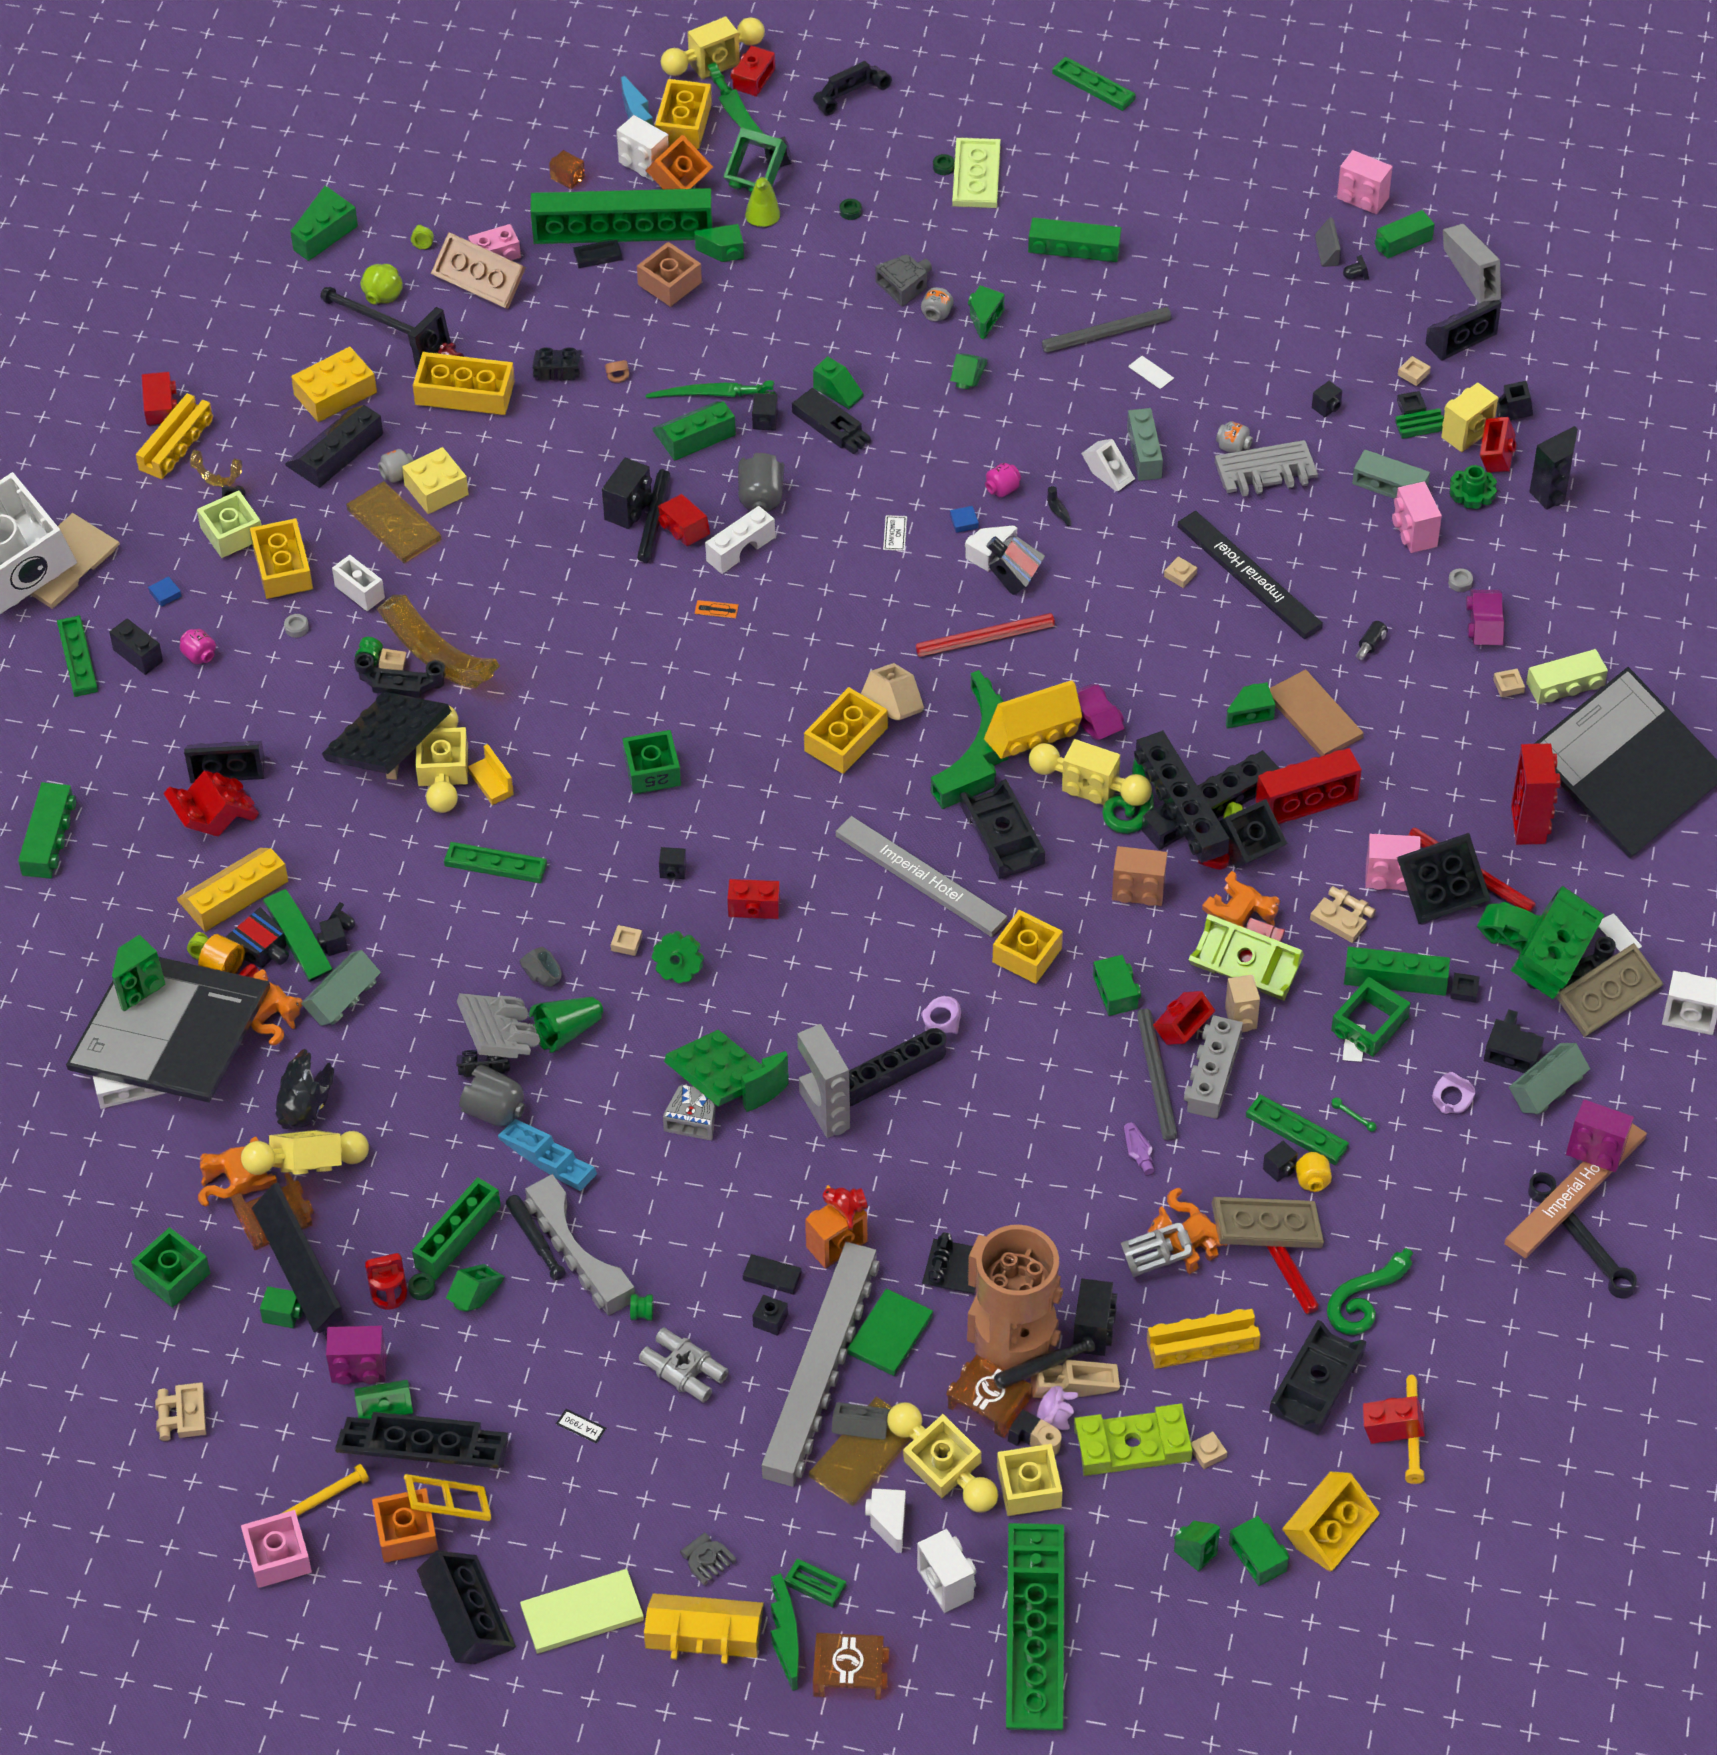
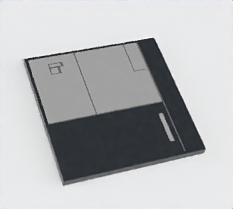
M159 957L166 985L141 1000L138 1004L123 1011L119 1004L114 982L112 981L66 1063L67 1070L210 1103L270 989L269 981Z

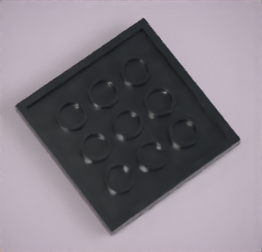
M384 692L376 698V701L370 707L363 710L360 716L352 724L348 725L337 739L329 744L322 755L329 762L389 774L452 711L446 703Z

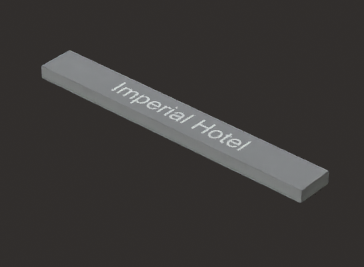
M850 816L836 830L837 838L990 937L1007 922L1005 914L856 818Z

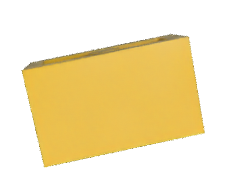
M487 744L484 746L485 758L469 765L468 772L491 805H494L513 796L514 793L511 775Z

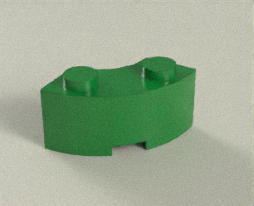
M1506 902L1488 904L1476 927L1490 943L1509 945L1521 952L1541 916Z

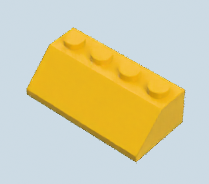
M1070 680L999 703L984 740L1002 759L1033 749L1042 743H1053L1056 740L1073 736L1078 731V726L1082 719L1074 681Z
M258 848L177 897V901L203 931L206 932L287 883L286 865L271 848Z

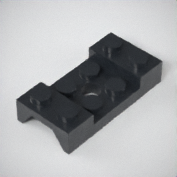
M1006 779L1001 780L992 792L977 797H972L966 792L960 794V806L970 824L973 823L988 851L989 861L998 879L1045 864V851ZM999 823H1004L1009 826L1007 828L1001 829L998 828L996 825Z
M1317 1320L1272 1398L1269 1413L1319 1435L1350 1374L1354 1373L1365 1353L1366 1341L1361 1339L1355 1342H1348L1331 1334L1325 1324ZM1315 1370H1320L1326 1376L1317 1379L1311 1373Z

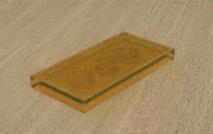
M384 481L346 504L347 510L403 563L441 540V534Z
M877 1396L868 1405L890 1410L892 1408ZM889 1427L887 1428L886 1438L883 1440L841 1435L809 1471V1477L853 1506L912 1438L899 1437L892 1433Z

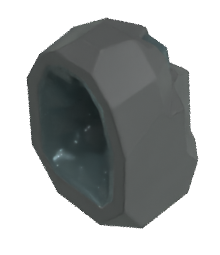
M544 947L532 950L519 961L530 979L539 982L540 985L552 987L561 979L560 966L551 952Z

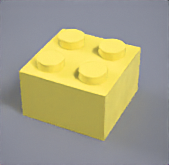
M1478 382L1471 388H1466L1460 396L1446 404L1441 437L1460 452L1465 451L1483 437L1486 418H1495L1498 397Z
M443 447L402 466L404 485L427 514L469 495L466 475Z
M1052 1444L997 1452V1471L1007 1516L1062 1508V1487Z

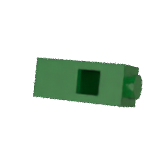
M1423 210L1378 228L1375 246L1387 259L1433 240L1435 224Z

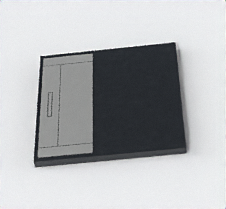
M1629 667L1625 668L1534 743H1551L1552 752L1557 754L1558 763L1555 773L1560 774V785L1629 858L1633 857L1717 786V759Z

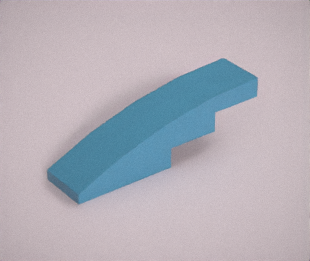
M625 76L621 77L622 96L628 118L630 119L635 115L653 125V118L649 114L648 100Z
M514 1119L498 1135L503 1143L523 1158L579 1191L597 1175L594 1166L576 1159L572 1150L554 1143L551 1135L517 1119Z

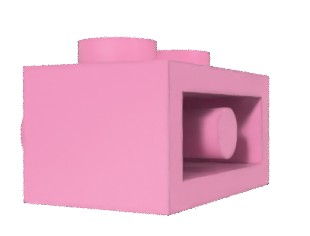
M511 224L468 236V241L511 261L521 258L520 242Z

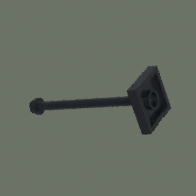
M325 287L321 291L320 297L327 304L337 303L408 334L417 369L423 352L437 354L442 344L451 343L444 311L441 308L435 307L416 327H413L337 294L336 289L333 287Z

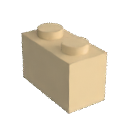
M1246 975L1228 978L1225 1003L1228 1019L1243 1022L1242 1032L1257 1029L1260 997L1254 976Z

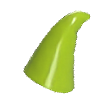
M760 177L756 180L751 193L745 218L752 225L765 227L773 225L780 219V210L771 184L766 178Z

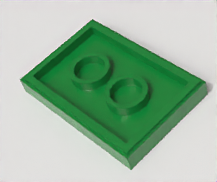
M886 1288L847 1348V1354L895 1376L932 1318L933 1310Z

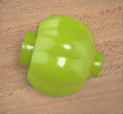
M390 264L371 265L365 270L361 278V289L366 295V300L371 304L391 303L399 297L402 291L403 283L399 272Z

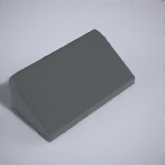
M1329 218L1315 234L1322 267L1338 266L1340 259V245L1334 219Z
M838 1402L833 1413L832 1433L883 1440L887 1434V1417L890 1409Z

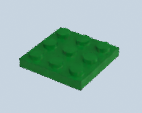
M720 1030L709 1033L667 1053L664 1059L668 1066L718 1107L742 1095L741 1075L762 1068L761 1063L756 1061Z

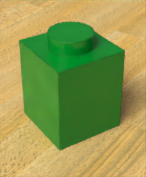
M267 1286L260 1306L262 1322L294 1328L296 1320L300 1319L303 1313L294 1292Z

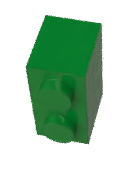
M1123 954L1094 961L1093 978L1108 1016L1138 1009V999L1141 998V990L1138 983L1134 984L1132 967L1130 963L1126 964Z
M1259 1516L1230 1530L1229 1545L1258 1586L1287 1572L1289 1554L1282 1544L1279 1545L1275 1540L1270 1525L1263 1523Z

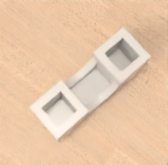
M760 506L756 507L705 542L706 561L723 574L740 562V553L748 543L758 550L775 538V519Z

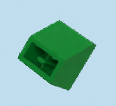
M138 935L118 948L112 978L120 1007L123 1011H126L166 984L158 953L143 937Z

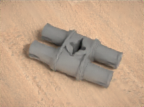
M665 1327L656 1335V1342L672 1352L669 1357L664 1358L648 1346L639 1355V1361L655 1370L659 1379H664L677 1387L676 1389L679 1392H688L702 1403H705L710 1398L712 1388L695 1377L703 1372L721 1384L729 1374V1369L713 1360L710 1352L703 1351L691 1343L689 1338L681 1339Z

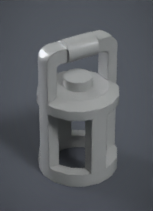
M1175 1223L1131 1240L1120 1242L1133 1278L1188 1258L1193 1253L1190 1237L1181 1223ZM1178 1231L1177 1236L1182 1248L1185 1250L1170 1255L1173 1247L1170 1239H1165L1164 1235ZM1157 1248V1251L1133 1259L1134 1256Z

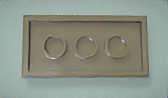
M1633 943L1558 992L1555 997L1582 1035L1586 1037L1664 984L1635 943Z
M1213 1197L1211 1203L1220 1244L1322 1248L1324 1240L1315 1201Z

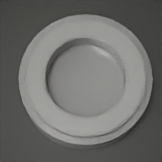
M1455 569L1449 575L1448 584L1454 591L1465 592L1472 587L1473 576L1466 569Z
M293 614L284 621L285 632L290 637H302L309 630L308 620L304 615Z

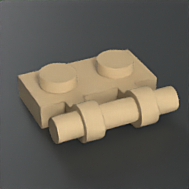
M1332 886L1328 895L1334 897L1335 900L1332 902L1324 897L1312 911L1310 920L1353 943L1367 925V921L1361 917L1366 915L1373 918L1376 909L1370 907L1369 903L1363 899L1359 901L1350 896V892L1345 889L1339 890ZM1346 904L1355 910L1350 912L1342 906Z
M202 1382L176 1385V1395L168 1396L167 1389H159L157 1391L158 1398L155 1400V1409L158 1411L159 1419L156 1421V1430L159 1432L161 1441L170 1440V1431L173 1429H178L179 1438L206 1435L204 1387ZM176 1408L177 1416L170 1417L169 1410Z

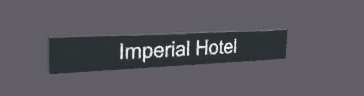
M1196 510L1178 521V528L1304 640L1322 628L1323 622Z

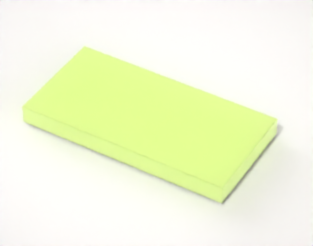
M956 138L952 206L997 208L1000 139Z
M627 1569L520 1602L537 1654L644 1621V1616Z

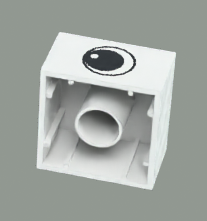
M13 472L0 480V614L15 606L22 599L49 581L57 578L61 573L77 563L61 530Z

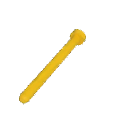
M1412 1374L1406 1378L1407 1397L1417 1396V1378ZM1419 1437L1409 1438V1469L1405 1471V1480L1410 1484H1419L1424 1481V1471L1420 1469Z
M358 1464L354 1467L355 1471L282 1513L295 1510L298 1517L357 1482L366 1483L369 1481V1477L363 1466Z

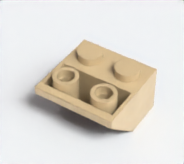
M895 663L870 671L861 694L888 710V717L894 720H901L923 711L924 706L913 674Z

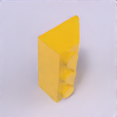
M1329 1472L1282 1530L1298 1551L1326 1570L1333 1571L1380 1513L1351 1473Z

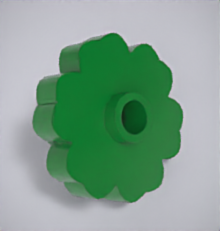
M1471 465L1465 471H1456L1451 477L1449 494L1454 502L1463 503L1466 508L1479 509L1482 504L1490 505L1492 500L1496 498L1497 480L1493 478L1491 473H1485L1481 466Z
M679 931L665 934L662 937V941L656 943L653 948L652 959L658 963L656 971L665 980L673 977V980L678 984L690 981L694 974L698 973L703 966L704 956L698 952L701 947L700 943L692 935L683 937Z

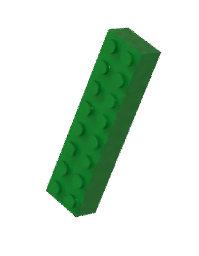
M711 188L531 193L533 243H597L615 239L618 242L694 240V231L713 228Z

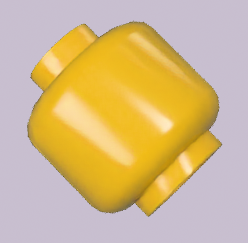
M1309 1152L1304 1154L1296 1163L1298 1183L1304 1190L1318 1192L1331 1183L1330 1164L1324 1155Z

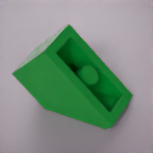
M738 224L694 231L695 249L720 262L744 259L743 239Z
M980 285L975 293H971L968 305L970 306V317L981 339H985L1004 311L1005 294Z
M967 353L956 354L950 381L957 382L956 387L963 389L977 386L988 359Z
M827 356L813 369V388L848 410L864 397L862 390L847 368Z
M1267 682L1252 684L1242 688L1227 709V729L1274 720L1275 702Z
M485 1264L458 1270L446 1299L453 1302L454 1307L461 1311L467 1312L480 1308L503 1282L505 1276Z
M1193 1521L1187 1527H1181L1174 1536V1552L1199 1572L1217 1555L1220 1527L1217 1524Z

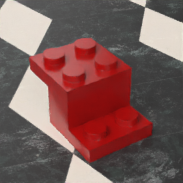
M204 770L187 791L182 788L177 789L169 786L163 793L186 828L217 837L222 834L236 816L254 821L259 815L254 807V801L244 792L243 784L236 778L230 779L220 773L214 774Z

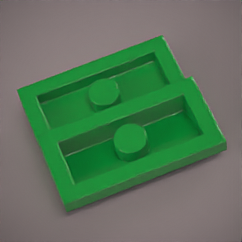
M786 1051L763 1058L761 1069L741 1075L742 1100L746 1112L768 1103L778 1096L789 1084L788 1054Z

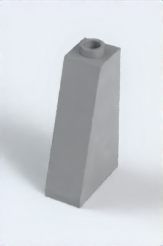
M1464 224L1443 229L1444 250L1478 303L1501 299L1500 259Z

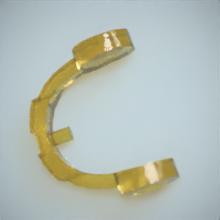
M193 450L190 457L191 468L197 469L198 473L205 479V482L213 486H231L242 471V461L233 459L230 468L231 477L223 478L221 475H214L204 468L201 451Z

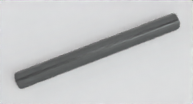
M1163 307L1042 340V348L1044 352L1048 353L1168 321L1171 319V312L1168 307Z
M1148 1008L1140 1009L1137 1012V1018L1162 1137L1166 1141L1174 1140L1177 1137V1131L1156 1032L1153 1026L1152 1013Z

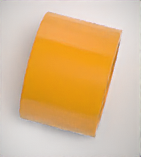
M214 934L203 946L198 966L237 974L244 959V947L224 936Z

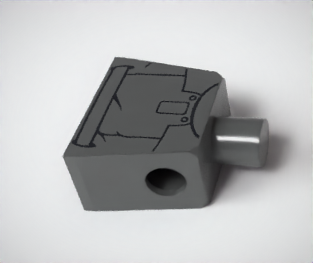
M905 254L875 266L876 283L903 307L926 289L927 273L932 270V265L926 258L917 263L910 255Z

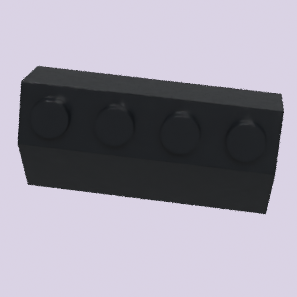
M365 405L349 409L285 463L286 467L320 488L383 435L381 415Z
M436 1550L417 1569L422 1587L425 1589L431 1608L435 1613L455 1663L478 1664L509 1652L516 1647L477 1555Z

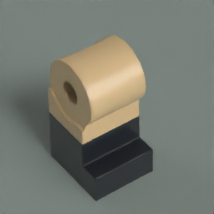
M1022 1409L1009 1428L1008 1442L1018 1446L1020 1441H1023L1032 1447L1052 1444L1054 1456H1056L1060 1451L1061 1433L1048 1422Z

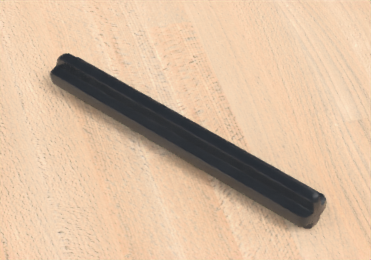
M660 469L656 475L652 492L653 499L649 505L637 559L643 561V563H648L652 556L659 526L658 517L660 513L658 506L665 501L671 476L670 472L664 469Z

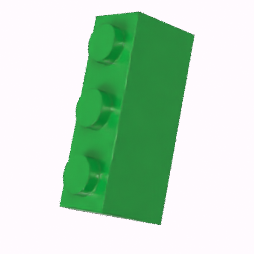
M724 401L713 402L653 427V432L673 460L676 461L735 436V416Z

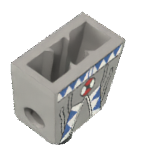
M679 1086L663 1115L664 1131L712 1141L716 1104L694 1086Z

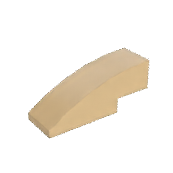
M1066 1360L1063 1365H1056L1031 1376L1032 1395L1034 1398H1043L1054 1386H1061L1064 1392H1077L1078 1397L1099 1395L1120 1389L1117 1364Z

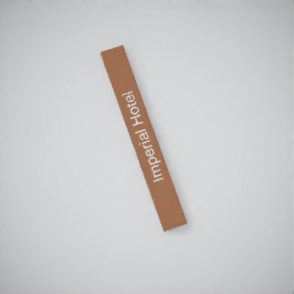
M1633 1123L1619 1165L1646 1139L1647 1133ZM1583 1161L1505 1239L1504 1244L1526 1259L1613 1171Z

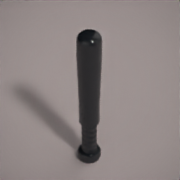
M518 1195L509 1196L506 1200L507 1208L537 1254L546 1263L550 1270L551 1279H561L566 1271L564 1267L558 1265L549 1251V1245L525 1204Z
M1085 1336L1082 1342L1062 1350L1057 1349L995 1374L994 1383L999 1389L1007 1388L1061 1364L1067 1358L1085 1351L1092 1352L1095 1350V1344L1090 1336Z

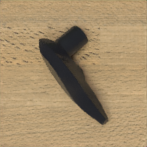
M1054 486L1047 489V502L1050 509L1067 526H1070L1069 513L1057 497V488Z

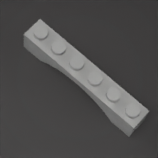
M553 1174L525 1188L526 1200H524L526 1208L530 1214L535 1213L541 1230L544 1233L548 1232L550 1234L554 1248L558 1252H563L569 1269L571 1271L575 1270L578 1273V1279L585 1290L589 1289L593 1294L592 1299L597 1308H603L609 1316L628 1306L631 1302V1294H635L634 1286L621 1268L608 1265L594 1258L574 1240L566 1222V1192Z

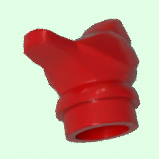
M827 1185L826 1190L823 1192L824 1202L833 1206L845 1217L849 1230L853 1229L855 1213H861L862 1210L868 1208L862 1188L856 1190L853 1188L849 1191L845 1188L834 1189Z

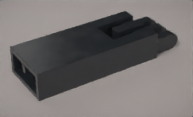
M814 388L809 389L792 402V413L841 449L844 447L852 454L858 452V448L862 449L865 444L871 442V437L862 431L861 422ZM831 423L838 425V429L834 427Z

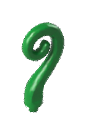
M1134 759L1132 775L1139 774L1146 777L1143 766L1141 764L1138 765ZM1153 792L1150 799L1141 805L1138 815L1131 820L1117 818L1113 810L1115 807L1121 806L1125 809L1126 817L1130 818L1134 815L1136 806L1126 803L1121 795L1112 796L1105 802L1102 809L1104 822L1117 833L1128 834L1142 829L1143 815L1150 809H1154Z
M1404 1248L1401 1253L1395 1252L1383 1268L1350 1279L1340 1285L1333 1292L1327 1304V1317L1331 1326L1336 1331L1345 1335H1359L1369 1330L1375 1321L1376 1312L1368 1300L1354 1298L1346 1305V1311L1349 1314L1357 1310L1364 1313V1318L1358 1322H1350L1341 1315L1342 1304L1349 1296L1357 1292L1397 1282L1412 1266L1410 1258L1413 1252L1408 1248Z

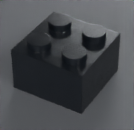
M626 457L622 460L602 488L604 520L630 529L633 523L640 519L643 509L649 506L653 499V493H651L652 478L650 477L649 466Z
M1267 799L1219 821L1229 837L1228 855L1235 869L1288 844Z
M1081 1278L1074 1323L1073 1345L1082 1342L1085 1336H1090L1095 1344L1094 1351L1082 1353L1105 1356L1106 1346H1112L1118 1293H1113V1282Z

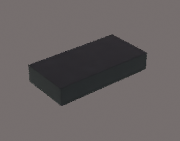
M617 239L573 247L578 269L622 260Z
M751 1254L742 1276L743 1281L793 1294L802 1269Z

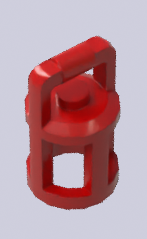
M394 1253L367 1260L365 1262V1269L373 1303L385 1310L401 1306L407 1298V1284L401 1255ZM400 1286L402 1292L395 1300L394 1289ZM377 1290L386 1292L387 1302L377 1297Z

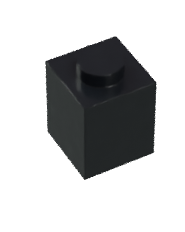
M754 393L752 428L755 430L776 431L778 394Z

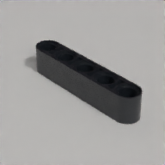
M938 1028L928 1029L849 1070L850 1106L942 1060L946 1055L945 1033Z

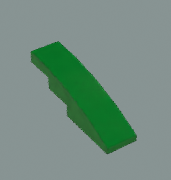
M284 889L264 898L263 902L273 921L283 930L286 943L296 962H299L308 982L332 972V967L288 891Z
M780 1573L771 1577V1590L777 1601L771 1604V1617L777 1628L771 1631V1644L790 1687L794 1691L798 1689L799 1676L797 1626L791 1598Z

